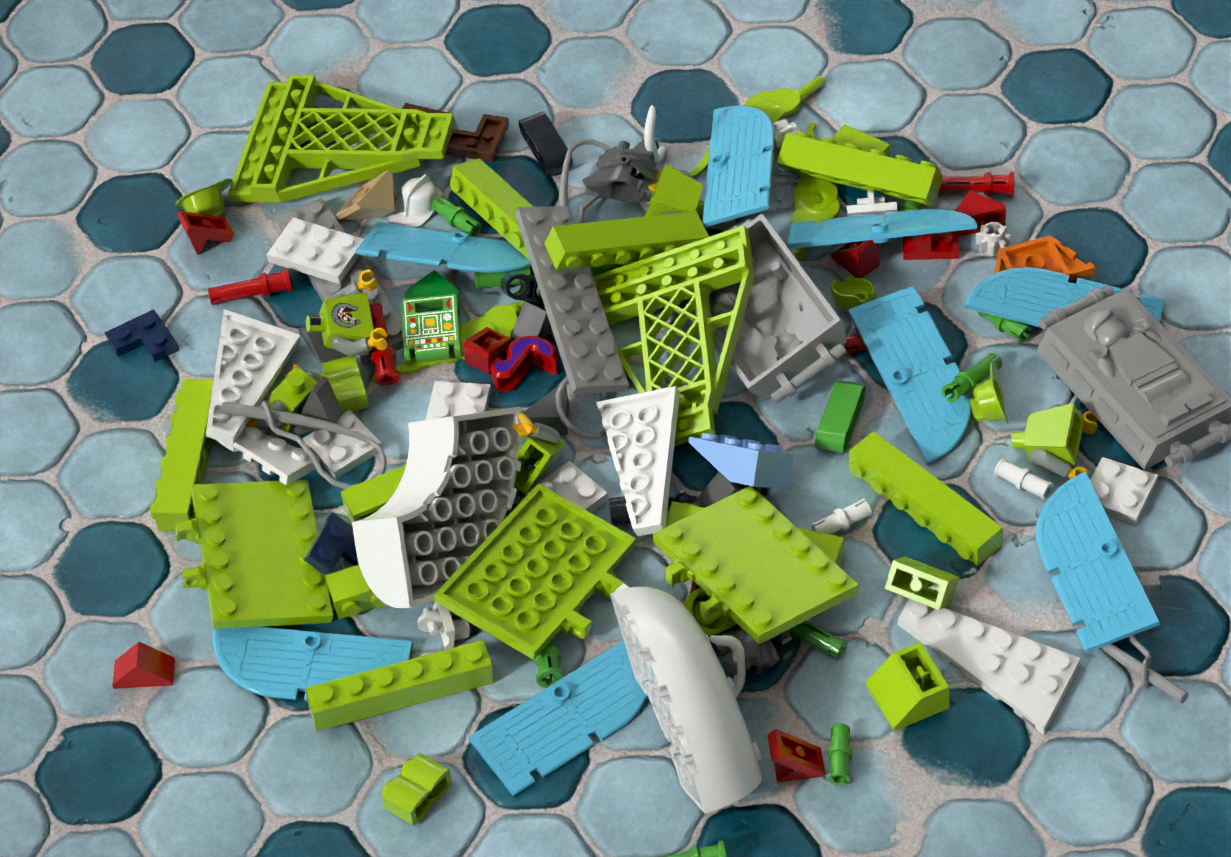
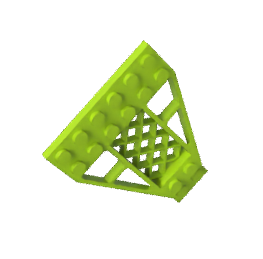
M290 75L287 82H268L227 195L230 202L282 203L370 180L387 170L393 174L421 166L422 159H444L455 123L453 113H426L417 109H399L317 81L315 75ZM318 95H324L344 102L343 108L313 107ZM325 130L328 132L318 139L315 137ZM375 131L378 133L370 139L366 138V136ZM347 132H352V134L345 137L344 139L341 138V136L346 134ZM308 140H311V141H312L311 143H309L308 145L304 146L303 148L300 147V145L303 144V143H305L306 141H308ZM334 140L337 142L328 148L325 147V145ZM359 140L362 142L361 144H359L358 146L354 147L353 149L350 147L351 145H353L354 143L358 142ZM384 141L387 142V144L379 149L375 147ZM293 169H322L319 179L286 188ZM334 169H355L330 176L331 171Z
M745 225L593 276L609 326L639 316L641 341L620 348L614 339L621 363L639 393L663 389L660 385L667 375L673 377L668 387L676 386L680 392L674 446L689 442V437L701 438L702 433L715 434L713 415L717 414L755 277L749 230ZM741 282L733 311L711 318L710 292ZM690 299L684 309L678 307L681 301ZM665 307L658 318L652 315L655 310ZM695 308H697V316L692 314ZM674 311L679 313L680 315L673 325L666 323ZM689 318L694 323L685 333L680 329ZM729 324L717 367L713 332L716 328ZM662 327L668 329L661 341L655 339ZM698 332L700 333V340L694 338ZM676 335L681 336L682 340L675 349L669 347ZM692 342L697 346L691 355L687 357L683 353ZM667 351L671 355L662 366L657 362L663 353ZM643 353L646 389L628 362V357ZM701 355L703 359V365L697 362ZM680 358L685 363L678 373H675L671 370ZM695 366L700 370L694 379L690 381L686 379V376Z

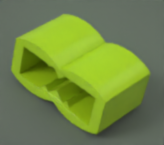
M346 356L322 363L324 372L318 374L321 378L325 377L328 379L343 413L348 410L353 412L369 407L355 356Z
M418 753L403 764L400 775L393 780H389L384 785L381 793L384 809L409 824L416 825L427 814L432 804L438 801L452 783L450 770L422 753Z

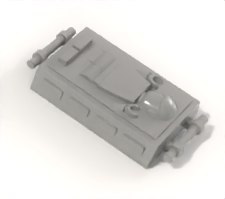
M760 214L754 220L750 221L748 219L740 225H745L749 230L755 277L731 366L751 393L766 400L773 398L778 404L787 396L792 397L795 395L799 387L827 366L830 368L837 363L836 360L847 352L842 346L847 342L842 320L765 216ZM741 282L710 292L711 318L733 311ZM729 324L716 328L713 332L714 341L721 351Z
M1110 285L1101 289L1095 288L1089 291L1087 296L1063 308L1057 307L1049 311L1047 316L1039 319L1041 328L1047 329L1038 347L1037 353L1143 470L1165 460L1169 467H1173L1178 463L1185 464L1193 459V455L1218 442L1224 443L1231 439V398L1127 288L1115 294Z

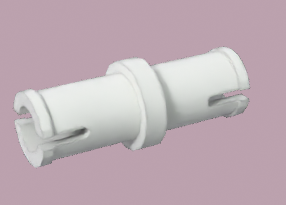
M1001 459L995 467V476L1015 484V488L1020 491L1026 490L1043 500H1047L1053 492V483L1034 475L1033 471L1029 468L1022 469L1006 459Z
M863 498L844 509L837 508L833 510V514L811 523V528L814 532L833 534L839 530L846 531L850 528V525L872 516V511L868 502Z

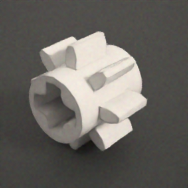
M787 119L773 123L775 129L773 149H781L786 133L796 135L799 129L794 122L788 123Z
M989 222L981 225V232L976 233V244H980V252H984L989 256H997L998 249L1005 248L1011 242V234L1007 233V226H1002L998 222Z

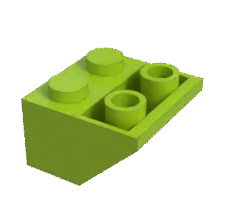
M921 641L892 653L865 682L866 688L893 732L949 709V686Z

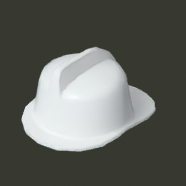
M425 174L421 178L410 179L403 184L400 197L394 202L395 211L388 214L390 224L418 228L435 212L432 210V203L434 200L441 203L437 197L443 195V193L434 186L428 175Z

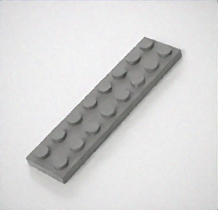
M322 197L273 217L274 224L280 234L293 217L345 233ZM359 255L340 284L308 274L306 276L321 300L324 301L355 281L359 283L361 272L368 268ZM378 285L373 291L363 289V293H367L369 304L374 302L382 304L390 348L394 351L404 348L402 320L380 286ZM374 349L369 353L356 355L362 365L372 361L371 355Z
M518 207L515 216L572 393L626 391L629 384L590 267L556 270L544 245L553 226L575 224L570 207Z

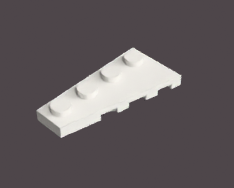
M245 426L233 445L215 440L231 451L243 452V458L248 462H259L262 464V471L267 474H278L280 476L279 481L284 485H288L316 469L311 457L303 448H296L287 444L283 439L268 436L257 428Z

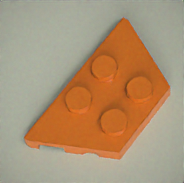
M1049 235L998 249L994 272L995 274L1003 270L1022 267L1040 268L1069 275L1068 282L1077 280V278L1095 275V266L1091 262L1088 264L1083 263L1077 258L1076 252L1069 247L1062 246L1060 241Z

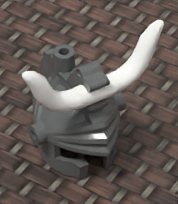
M653 105L650 106L646 118L644 139L638 142L634 149H629L630 144L627 141H620L618 147L614 146L599 156V160L596 163L598 170L582 180L589 190L605 198L632 203L642 201L647 192L641 188L657 179L658 169L656 166L663 160L666 152V147H659L658 141L654 139L656 111Z
M741 627L735 631L721 634V636H710L711 642L717 645L713 648L717 658L724 657V672L734 675L735 698L743 688L746 674L745 669L752 668V673L757 675L763 674L765 672L764 669L770 668L777 662L784 661L792 655V650L777 655L770 639L758 644ZM788 630L777 635L779 643L782 645L792 640Z

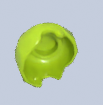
M848 276L845 282L840 283L838 279H835L831 285L832 297L836 306L848 313V309L873 301L876 297V290L872 282L864 278Z

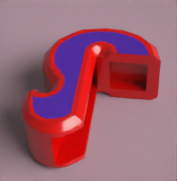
M532 335L519 337L511 342L507 348V359L502 360L500 357H497L491 363V375L495 389L500 392L513 391L532 365L557 375L559 362L555 346L544 338Z

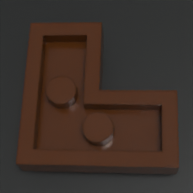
M483 114L475 132L453 129L445 155L475 160L480 158L482 161L494 162L509 128V118Z

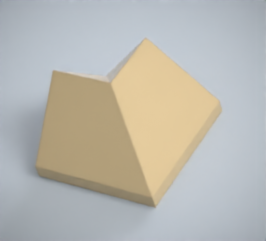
M387 170L364 183L334 215L336 220L339 222L382 218L395 211L394 202L397 200L392 173Z

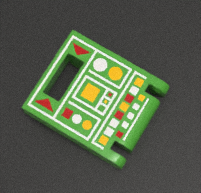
M456 294L401 300L405 363L411 362V350H415L417 362L450 359L449 346H454L456 358L462 357L458 299ZM443 307V310L417 313V310Z

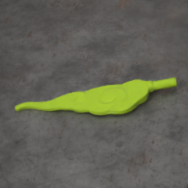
M819 75L801 89L780 88L774 91H763L750 97L743 106L754 107L765 112L772 122L775 123L782 120L785 116L797 112L807 96L823 86L825 81ZM710 148L704 154L699 165L694 170L688 172L692 178L699 176L708 167Z
M811 122L807 127V134L811 135L812 139H816L814 135L816 124L814 122ZM799 174L800 179L794 192L795 211L792 215L791 223L806 221L818 223L824 219L837 218L840 212L837 187L829 181ZM806 247L795 248V257L797 259H804Z
M540 291L537 292L538 297H541ZM524 301L514 302L510 305L495 306L486 312L484 316L461 324L462 357L456 358L454 346H449L450 359L417 362L414 355L410 363L404 362L395 365L396 370L400 374H407L419 371L427 366H434L440 363H454L461 359L465 360L463 349L465 340L486 327L511 338L518 319L517 316L520 314ZM375 374V375L373 376V378H372V380H373L374 383H376V380H375L376 374Z

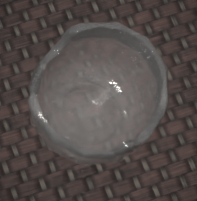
M781 170L772 171L771 188L768 189L770 191L768 210L772 212L789 211L794 203L791 180L787 175H780L779 173H782Z

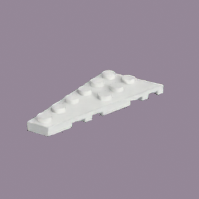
M225 309L223 310L206 437L230 445L235 443L250 417L221 413L222 403L229 402L258 407L300 344V334Z
M676 386L596 402L601 412L603 427L607 433V441L615 469L620 478L621 490L626 499V507L631 525L637 536L653 534L666 526L680 392Z
M912 599L908 600L898 618V625L918 641H921L925 646L930 645L941 654V658L946 662H952L962 669V674L995 699L1003 700L1014 709V713L1020 718H1027L1036 725L1035 729L1043 735L1080 666L1081 658L946 608L937 610Z

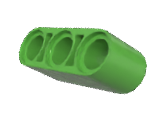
M842 380L835 381L818 426L815 448L845 454L864 403L865 385Z

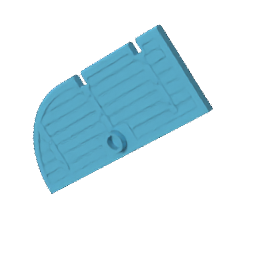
M728 106L714 109L702 221L704 227L769 209L770 191L768 189L771 188L773 151L771 150L774 148L775 129L770 117L757 108L750 106Z
M941 209L888 212L882 216L870 214L824 219L818 223H815V221L791 223L787 245L788 249L868 240H873L874 243H884L889 241L890 238L976 229L977 223L967 214Z
M382 222L376 223L356 249V254L379 258L383 254L386 255V259L440 267L441 264H447V268L470 272L500 273L532 267L530 261L508 241L468 236L465 232L448 233Z
M1031 267L1012 268L997 272L981 281L968 296L965 308L1041 327L1039 319L1047 316L1049 311L1057 307L1063 308L1087 296L1089 291L1095 288L1101 289L1107 285L1082 278H1077L1076 284L1068 282L1069 275L1046 269ZM1111 286L1114 290V294L1123 290L1121 288ZM1141 294L1138 301L1160 323L1165 299Z
M911 286L848 309V313L926 464H930L950 452L963 437L971 416L970 393L963 394L955 402L947 401L952 394L945 398L943 397L942 388L952 382L954 377L961 371L956 362L948 365L945 364L944 361L952 358V355L928 311L918 313L917 309L923 308L925 304L916 287Z
M1081 473L1068 480L1049 497L1043 506L1036 526V543L1048 573L1058 570L1061 573L1052 577L1051 580L1072 625L1085 624V627L1076 630V633L1084 651L1088 653L1156 627L1160 623L1087 473Z
M268 627L213 629V647L218 663L228 677L236 684L255 694L274 698L296 700L298 691L305 692V701H307L306 687L410 660L413 646L412 641Z
M623 640L468 738L514 797L536 783L531 776L533 772L538 771L544 778L593 747L594 743L589 738L593 734H596L602 741L628 724L639 713L648 696L645 695L641 686L635 680Z

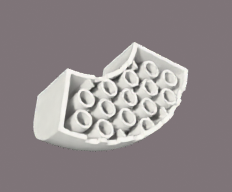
M520 407L408 423V459L403 477L396 491L377 512L364 519L352 522L356 553L361 572L369 588L382 602L395 608H410L434 600L435 593L503 522L507 510L512 508L517 491L516 488H513L516 472H520L521 462L518 461L517 453L518 444H522V437L511 425L512 423L519 424L522 422L518 418V414L521 413Z
M631 587L611 593L610 596L635 680L641 686L645 695L649 697L655 716L667 741L673 744L669 751L682 789L705 814L728 806L750 794L762 781V773L758 763L761 760L760 751L757 744L751 741L734 696L736 695L734 682L731 677H726L708 635L703 632L686 607L667 592L651 587Z

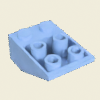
M702 433L701 438L689 437V443L730 482L754 487L789 488L794 454L782 452L783 446L760 444L759 441L743 439L742 441L735 436L720 434L719 437V435Z

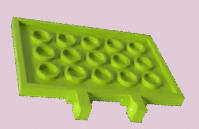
M295 480L288 485H284L280 481L192 484L191 494L195 518L176 523V540L179 542L180 540L187 539L190 542L195 541L196 544L200 545L202 564L194 569L183 568V587H200L201 590H207L213 629L332 623L333 612L325 575L303 560L318 535L308 480Z
M538 483L435 593L434 602L534 660L560 630L564 633L569 631L572 635L584 639L590 633L591 620L580 615L579 609L594 592L599 594L602 591L606 597L611 598L610 594L614 593L623 583L625 584V582L615 577L616 574L613 571L635 547L636 538Z
M748 486L653 533V542L674 562L665 568V581L672 588L679 582L694 581L711 598L706 602H700V615L707 623L722 615H729L758 644L859 593V584L752 486Z

